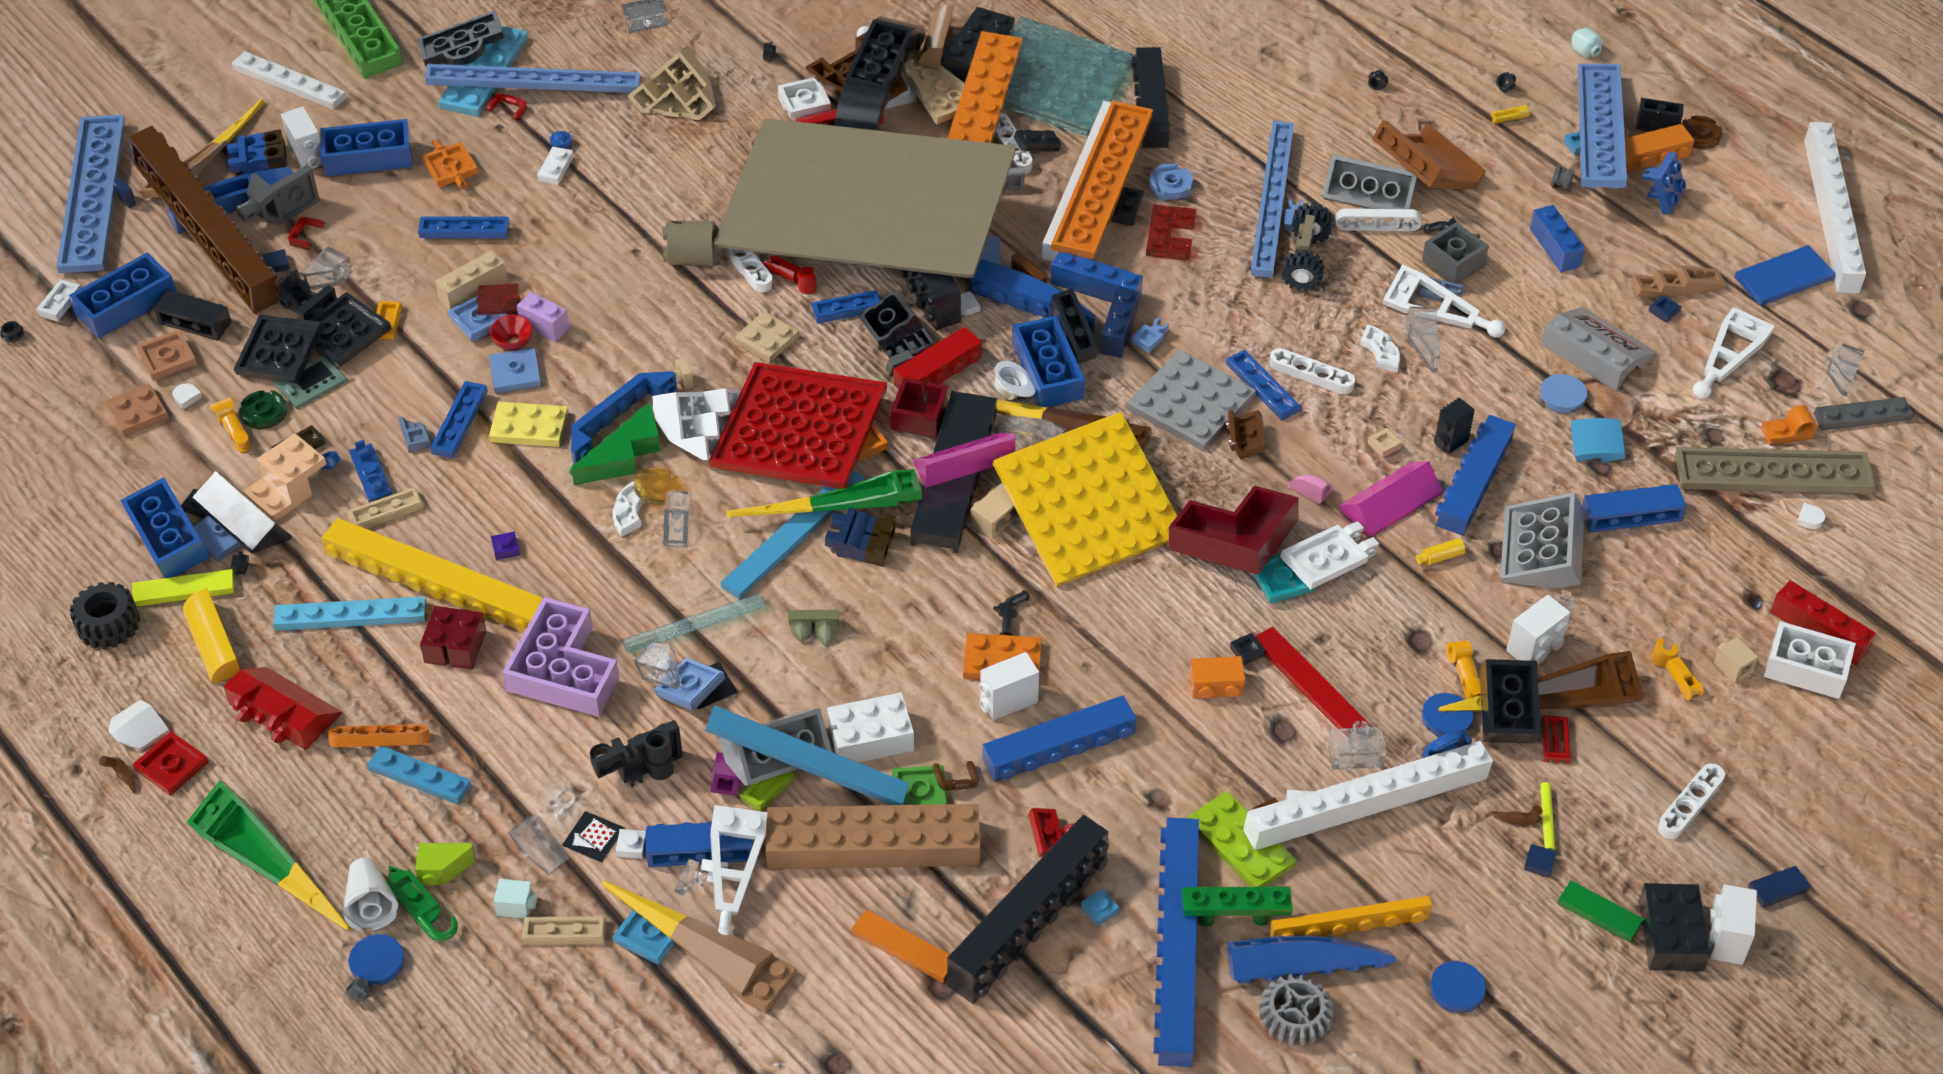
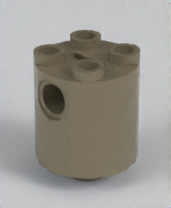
M669 220L665 227H663V240H667L666 249L663 251L664 262H668L669 265H715L724 248L716 247L714 244V239L719 230L715 221Z

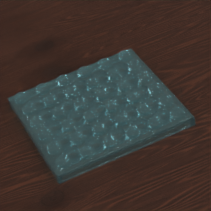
M1021 16L1008 35L1022 38L1023 44L1003 107L1089 136L1103 101H1112L1131 69V58L1135 55Z

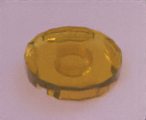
M654 467L644 469L641 474L635 476L633 489L635 494L647 503L667 505L675 502L680 497L682 483L677 475L674 477L670 474L671 471Z

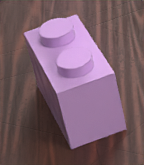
M532 292L517 305L518 315L530 321L532 331L554 342H557L570 329L567 309Z

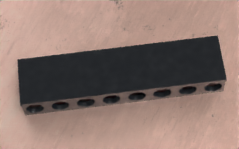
M951 391L933 453L991 436L997 416V398ZM981 471L927 488L925 484L923 485L922 500L918 502L910 529L911 546H916V543L952 548L953 553L959 552Z

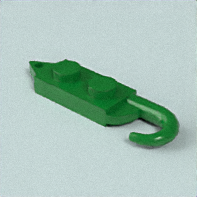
M389 866L388 885L396 896L397 901L415 923L419 924L432 940L440 942L452 938L458 930L456 918H451L452 927L450 930L439 932L433 926V923L441 913L436 900L410 869L405 871Z

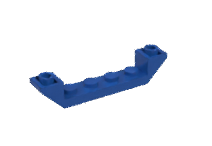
M673 371L639 373L573 423L571 433L573 464L579 462L593 449L591 438L598 431L608 426L620 414L625 413L633 404L643 399L646 394L656 396L675 393L677 390L676 373Z

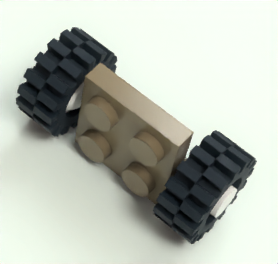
M1305 203L1303 207L1300 205L1294 211L1291 230L1294 232V236H1299V238H1297L1294 254L1291 252L1285 258L1282 279L1285 280L1284 283L1286 285L1290 284L1289 288L1297 287L1296 291H1300L1301 288L1304 289V292H1308L1309 288L1312 291L1315 290V286L1319 287L1320 283H1322L1325 265H1323L1324 261L1322 259L1319 260L1320 256L1318 254L1313 256L1314 252L1310 251L1311 242L1313 241V244H1317V240L1322 243L1324 239L1327 240L1329 238L1333 217L1332 213L1328 212L1329 209L1327 207L1322 209L1323 205L1321 204L1317 207L1315 203H1311V206Z

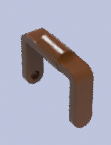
M967 761L966 764L971 777L969 780L945 781L939 764L934 763L932 766L937 783L942 790L975 788L980 780L973 761Z

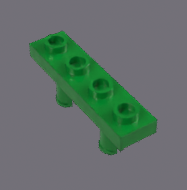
M1290 886L1182 887L1181 891L1183 916H1199V923L1207 927L1214 924L1215 916H1252L1254 924L1264 926L1267 924L1269 916L1292 915L1293 911Z

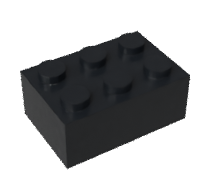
M1485 659L1479 669L1483 742L1535 743L1541 735L1537 661Z
M1644 883L1639 898L1641 917L1644 918L1642 927L1649 970L1704 972L1710 956L1699 884Z

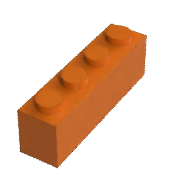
M1682 124L1625 138L1626 172L1662 164L1668 152H1677L1678 159L1689 157L1694 139Z

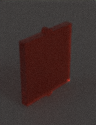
M519 284L479 285L478 297L476 298L478 315L518 313L517 305L521 301Z

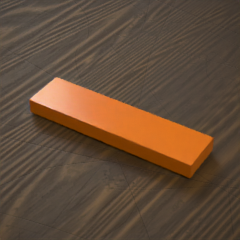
M866 909L851 928L853 935L942 983L947 979V957L950 955L949 953Z

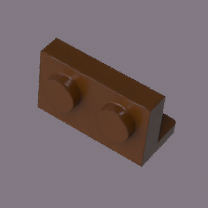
M1229 410V420L1226 421V426L1231 434V437L1228 438L1231 450L1236 451L1240 459L1266 451V439L1261 412L1257 410L1237 417L1233 410Z

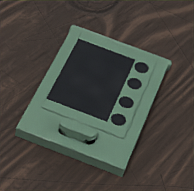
M322 356L306 365L298 383L276 381L274 386L295 409H298L344 384L348 379L331 361Z

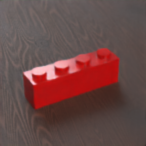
M964 326L893 369L894 386L899 389L903 377L924 381L925 394L928 382L942 384L954 374H958L972 363L978 362L982 358V341Z
M1789 580L1776 594L1770 613L1788 624L1856 643L1851 663L1855 666L1870 651L1877 634L1792 580Z

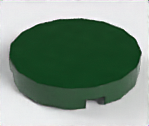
M264 390L253 392L240 403L239 414L241 420L245 425L254 429H268L276 426L287 414L285 399L281 394L272 390L270 392H265Z

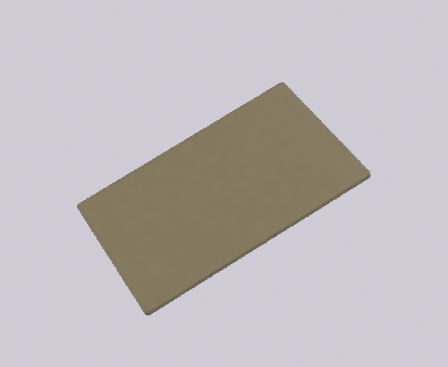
M764 119L714 239V244L720 248L972 278L975 276L1016 152L1015 147L1011 145Z

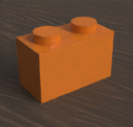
M1241 656L1191 659L1189 674L1193 698L1206 699L1211 697L1243 696L1245 677Z

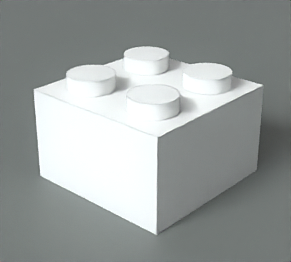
M1546 595L1513 620L1506 651L1517 660L1537 661V664L1542 663L1551 651L1559 650L1564 644V635L1569 627L1568 620L1571 612L1551 596Z
M1724 884L1720 894H1715L1713 909L1709 910L1707 924L1712 925L1711 931H1708L1707 934L1710 959L1743 965L1755 936L1757 890Z

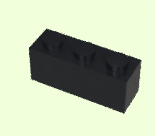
M1071 288L1053 294L1049 304L1053 315L1058 318L1077 363L1081 364L1095 359L1099 348L1074 289Z
M167 290L154 307L158 324L219 341L232 323L228 307L201 298L188 296L181 292Z

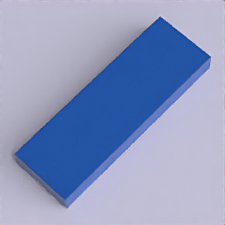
M874 290L812 302L811 306L816 323L818 324L857 316V314L864 312L866 308L876 305L881 300L878 291Z

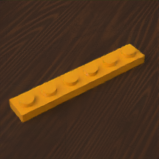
M1429 896L1273 920L1271 921L1269 936H1339L1346 932L1358 930L1369 931L1372 928L1394 927L1408 922L1420 923L1429 919L1432 903Z

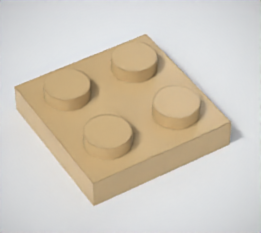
M763 311L734 337L735 344L771 363L799 338V331Z

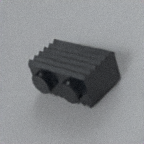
M1641 97L1635 128L1643 131H1655L1679 125L1683 117L1684 104Z
M1461 398L1453 400L1446 407L1440 409L1434 443L1447 454H1450L1469 441V435L1471 434L1475 410Z

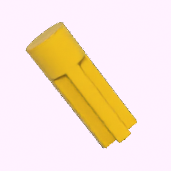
M1527 105L1494 111L1491 113L1493 124L1529 117L1530 112Z

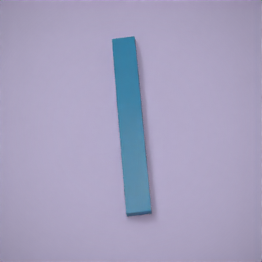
M853 470L847 486L864 481L866 478ZM824 487L818 494L832 491L837 488ZM836 510L796 513L721 582V588L736 598L741 599Z
M718 706L713 707L705 729L706 732L887 804L903 805L909 785L908 782Z

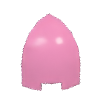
M1311 474L1300 475L1288 485L1290 489L1318 504H1321L1333 490L1332 484Z

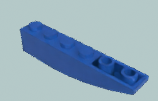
M290 167L268 169L229 178L203 188L206 192L210 191L218 207L222 206L226 213L229 214L236 211L235 207L247 202V190L252 174L256 173L271 186L292 174L293 171ZM166 206L168 218L176 232L180 234L187 231Z
M984 259L978 264L975 276L970 278V291L972 293L1044 318L1054 316L1049 305L1051 296L1062 292L1025 273ZM1081 305L1092 334H1094L1096 315Z
M1276 936L1226 942L1229 975L1234 981L1242 984L1251 983L1255 978L1264 977L1265 980H1277L1281 975L1289 974L1293 977H1299L1302 974L1304 977L1308 975L1307 972L1318 971L1319 974L1334 973V969L1345 968L1346 971H1357L1361 969V966L1372 965L1374 968L1387 967L1388 963L1396 962V957L1389 950L1360 942L1330 937Z

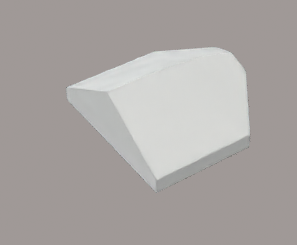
M142 700L137 701L111 718L109 733L117 742L133 747L139 752L170 732L154 708Z

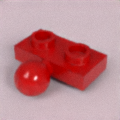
M1031 808L1028 813L1039 858H1042L1073 824H1067L1061 828L1056 809Z

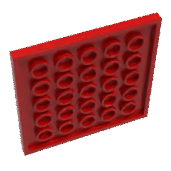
M754 362L709 459V465L712 468L845 489L887 391V383Z

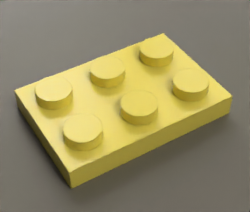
M498 402L489 434L490 443L560 447L568 408L567 406Z

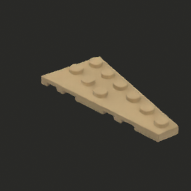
M912 49L902 70L903 74L936 125L953 119L965 84L942 65H940L939 69L918 65L922 50Z

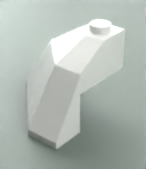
M724 388L705 392H675L653 396L655 420L670 442L702 460H709L739 397V388Z

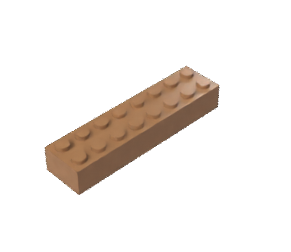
M979 804L767 807V869L980 866Z

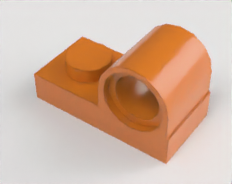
M1805 405L1791 408L1785 419L1762 422L1761 430L1769 445L1814 439L1817 424Z

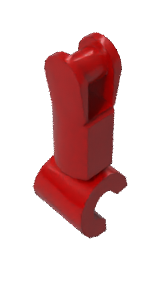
M774 254L769 257V261L766 260L762 263L771 274L778 275L794 283L798 282V289L801 293L813 294L817 291L816 275H814L813 267L801 268Z

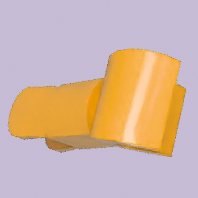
M228 397L209 405V408L215 413L217 421L223 424L237 451L240 453L248 452L251 449L249 438L236 416L232 398Z
M1658 638L1650 655L1652 663L1666 668L1686 700H1691L1694 695L1702 696L1704 694L1702 684L1691 674L1681 658L1676 657L1679 651L1678 644H1673L1671 650L1668 651L1663 648V638Z
M1469 640L1446 643L1447 658L1451 664L1457 663L1456 668L1463 685L1465 698L1469 699L1480 696V680L1473 661L1472 643H1469Z

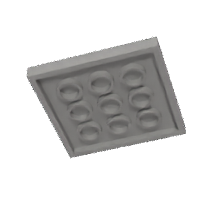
M1179 349L1127 402L1126 409L1204 451L1227 427L1226 421L1229 420L1228 411L1233 410L1237 416L1255 397L1256 390Z

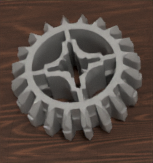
M1290 974L1287 981L1280 976L1277 979V983L1271 982L1268 985V989L1263 991L1262 998L1259 1001L1260 1020H1263V1029H1269L1270 1037L1278 1035L1279 1043L1285 1039L1289 1041L1290 1047L1294 1042H1299L1300 1046L1303 1047L1306 1040L1313 1045L1316 1038L1322 1040L1325 1032H1328L1334 1017L1333 1001H1330L1329 992H1323L1322 984L1315 986L1313 978L1307 982L1304 981L1302 974L1298 979H1294ZM1283 999L1284 1005L1281 1006V1009L1275 1010L1274 1006ZM1316 1010L1318 1016L1314 1020L1309 1021L1308 1017Z

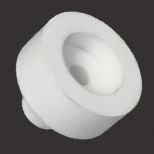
M702 859L701 870L708 871L707 882H713L712 860ZM721 862V868L728 869L729 863Z

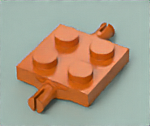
M436 138L437 141L434 139L432 145L435 147V150L421 155L435 184L439 188L456 182L459 189L463 190V187L466 189L468 184L464 179L479 173L478 167L462 142L444 146L439 138Z

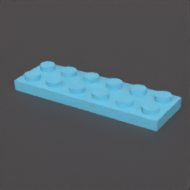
M501 26L505 38L497 43L485 45L484 53L475 61L465 65L510 67L527 41L528 32ZM448 86L438 102L439 108L479 117L496 87Z

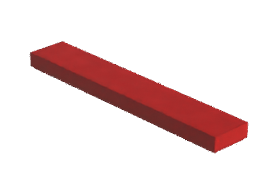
M1273 626L1255 636L1265 649V656L1350 742L1370 730L1371 724Z

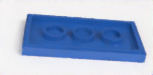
M1807 245L1736 271L1734 278L1762 306L1832 280L1836 273Z

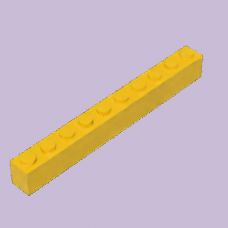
M337 518L321 537L325 553L331 558H338L352 566L364 568L372 574H379L389 578L392 582L402 583L415 591L427 593L435 599L450 602L458 608L462 607L470 611L483 612L485 617L493 619L499 624L511 626L521 633L525 632L543 599L530 592L340 518Z

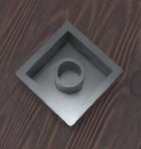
M1455 222L1425 241L1422 261L1449 282L1457 284L1485 265L1489 246L1462 225Z

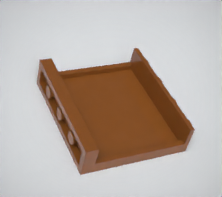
M1382 121L1372 140L1430 188L1476 189L1486 173L1483 167L1429 123H1426L1421 134H1403L1388 121Z

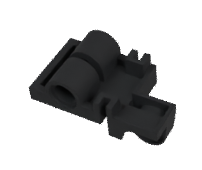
M675 720L660 724L643 734L635 735L627 740L628 745L626 746L618 737L611 740L612 747L608 744L600 743L593 746L590 750L591 764L598 779L618 770L624 783L629 782L631 787L635 786V781L637 780L639 783H642V775L647 773L656 780L669 778L674 771L673 762L683 758L680 729Z

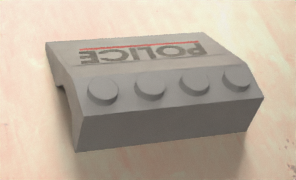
M1584 307L1558 314L1545 326L1541 343L1548 350L1615 391L1620 388L1627 374L1635 367L1641 369L1657 354L1655 350Z

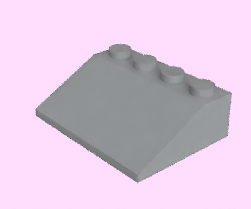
M1575 492L1505 506L1500 575L1502 583L1555 589L1581 584L1584 509Z

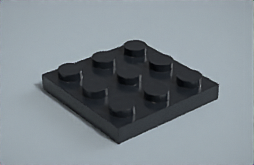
M345 292L308 319V321L321 322L324 327L314 350L339 368L392 329L389 321L348 292Z
M259 314L233 370L236 375L298 383L324 327L321 322Z

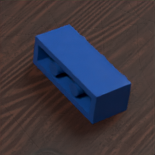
M1550 205L1535 209L1532 215L1530 230L1558 270L1565 272L1580 268L1585 247L1556 207Z

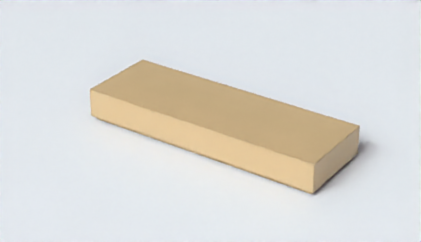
M416 487L347 510L346 512L351 523L368 529L422 510L424 505Z
M524 917L522 944H604L606 917Z

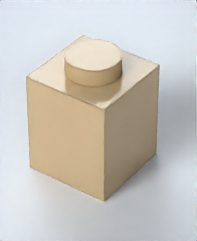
M1736 637L1729 642L1724 641L1718 646L1714 664L1736 683L1753 672L1758 656Z

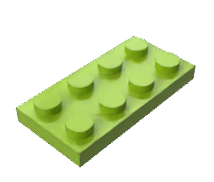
M1225 791L1187 816L1188 819H1199L1198 835L1249 887H1266L1296 866V859L1280 843L1254 850L1243 830L1248 811L1228 791Z

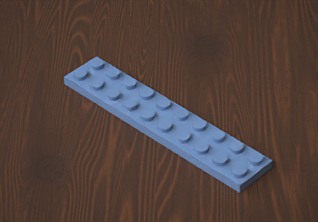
M1578 64L1581 187L1626 188L1627 172L1621 64Z
M124 114L80 118L57 261L59 273L103 271L105 268L116 192L113 181L118 179L126 124Z

